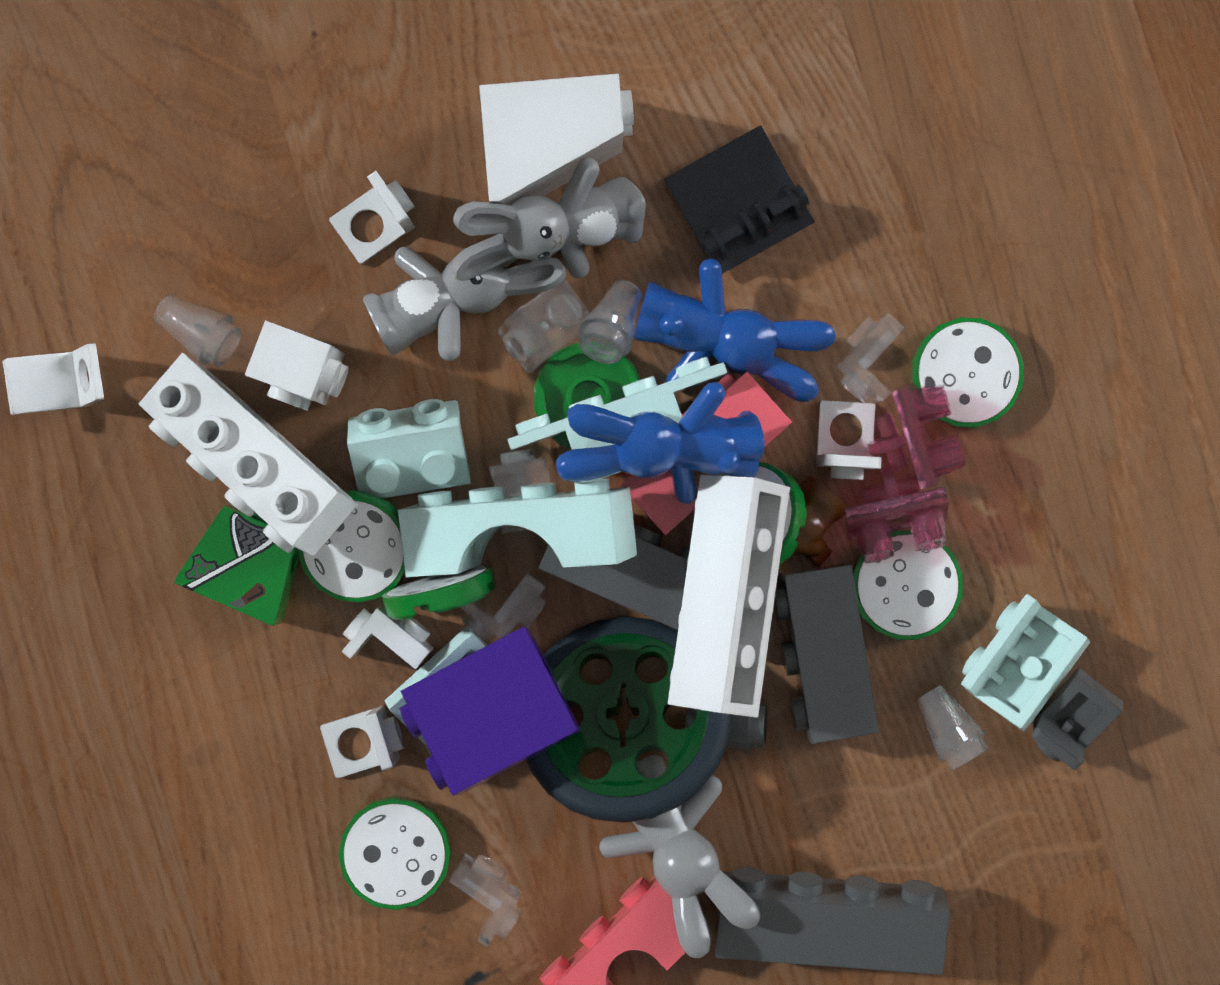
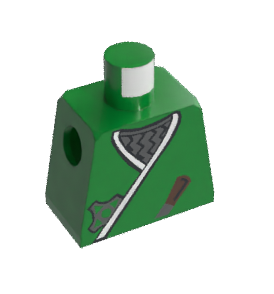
M224 505L180 570L174 583L271 626H275L283 622L299 561L298 549L294 547L290 553H287L273 543L263 533L268 523L256 512L251 517H248L233 505Z

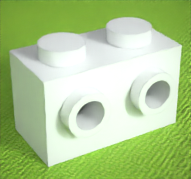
M265 320L245 375L270 384L267 396L308 411L311 401L326 405L330 395L336 398L339 396L344 386L349 366L342 364L345 353L332 345Z

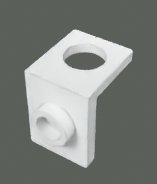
M377 171L367 176L373 188L329 219L360 264H364L415 228L406 214L415 206L396 179L386 185ZM362 211H374L383 220V232L373 242H361L352 233V221Z
M95 343L86 344L73 352L13 357L3 360L11 415L84 408L104 400ZM87 369H88V373H89V382H88V377H87Z
M825 400L819 402L816 467L831 468L830 478L864 480V470L881 469L882 457H872L875 422L874 403ZM848 413L854 415L861 423V436L851 446L839 445L831 437V422L839 414Z
M384 705L320 726L336 778L379 765L382 771L393 768L400 759L398 750L405 748L399 723L395 716L387 717ZM353 727L364 730L371 741L369 753L358 760L345 757L339 749L340 735L346 729Z

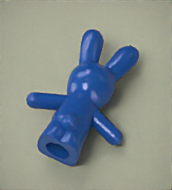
M706 259L699 266L702 301L690 296L680 295L654 282L648 283L633 338L637 341L661 344L687 351L666 377V382L679 378L675 368L707 357L709 360L713 355L719 363L724 362L725 367L729 371L738 374L748 372L750 375H758L793 400L809 402L818 395V384L814 377L799 366L776 356L775 351L777 348L816 352L830 347L836 339L832 325L820 320L771 321L761 313L750 309H737L726 312L722 269L719 262L715 259Z
M717 382L708 383L702 389L678 423L655 411H643L627 417L594 405L576 404L567 412L569 426L579 436L614 445L570 450L558 457L556 468L562 479L576 483L602 478L619 471L639 478H654L670 470L676 498L681 503L689 504L697 497L694 470L710 475L725 474L735 477L755 478L759 468V460L764 452V434L758 417L752 411H743L738 416L730 418L713 415L725 398V389Z

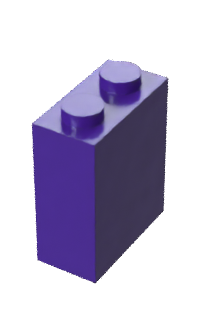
M525 626L400 691L406 704L400 707L399 710L408 730L414 738L422 735L432 756L425 759L429 773L440 790L448 787L452 796L461 795L582 732L531 631Z

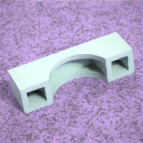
M605 478L579 483L575 482V491L556 492L555 483H539L522 486V495L504 496L503 487L470 490L469 499L452 500L451 491L417 495L418 504L398 510L406 577L459 574L480 566L489 540L503 525L520 526L538 534L554 550L563 568L619 564L637 556L630 487L610 488L609 479Z

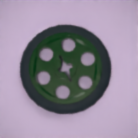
M619 617L599 620L572 631L553 645L544 655L568 705L576 706L583 712V721L579 726L582 732L526 760L530 772L544 790L569 810L595 820L625 823L652 819L686 802L702 789L718 768L728 744L732 714L695 709L697 712L695 721L688 728L681 730L673 729L664 721L666 711L672 706L668 704L671 684L670 675L673 668L678 635L677 629L653 619ZM650 657L660 658L668 666L666 676L656 683L643 682L636 675L638 665ZM593 659H603L612 666L610 677L604 683L598 685L586 683L581 678L582 668ZM623 688H625L626 701L628 706H630L632 715L639 716V718L629 720L628 728L625 729L626 746L622 748V735L616 720L609 719L619 715L620 707L623 706ZM656 750L664 753L668 758V767L661 776L646 778L636 770V763L644 752ZM591 752L605 753L611 759L609 772L600 779H588L580 773L582 759Z

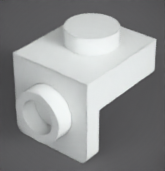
M381 606L373 614L364 608L343 633L350 642L342 650V653L350 659L353 658L374 635L416 669L434 647L426 641L431 633L416 619L394 620L387 616L385 607Z

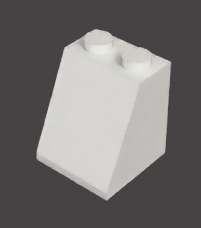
M619 74L479 85L489 202L510 205L518 198L528 195L543 197L568 183L582 159L592 158L600 165L622 152L623 136L633 135L631 90L620 91Z

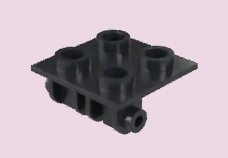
M761 125L664 178L667 187L706 257L719 262L722 274L815 223L806 207L809 205L806 193L799 184L795 186Z

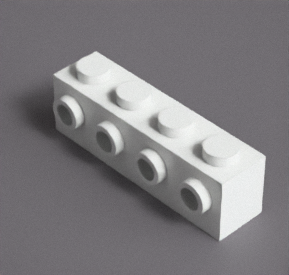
M183 352L138 404L154 418L149 428L174 448L180 442L192 453L186 459V462L210 482H213L218 477L230 488L224 494V497L248 517H251L256 512L268 523L263 533L287 553H290L295 547L314 556L358 505L357 502L210 370Z
M700 475L690 551L687 558L682 607L678 620L679 628L674 663L670 675L669 705L758 718L790 487L753 477Z

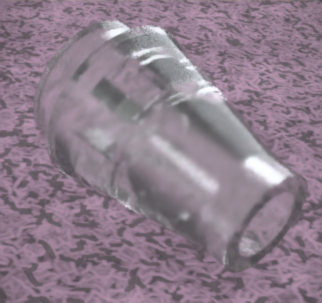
M625 280L614 281L606 295L579 326L580 348L592 360L604 364H613L631 351L638 305L642 298V293L635 284Z
M172 294L166 296L160 302L154 314V322L164 328L202 365L211 363L216 367L222 366L233 355L241 339V329L233 324L231 316L183 301Z
M944 684L915 700L921 710L939 762L945 760L951 771L990 749L983 738L987 732L955 700Z

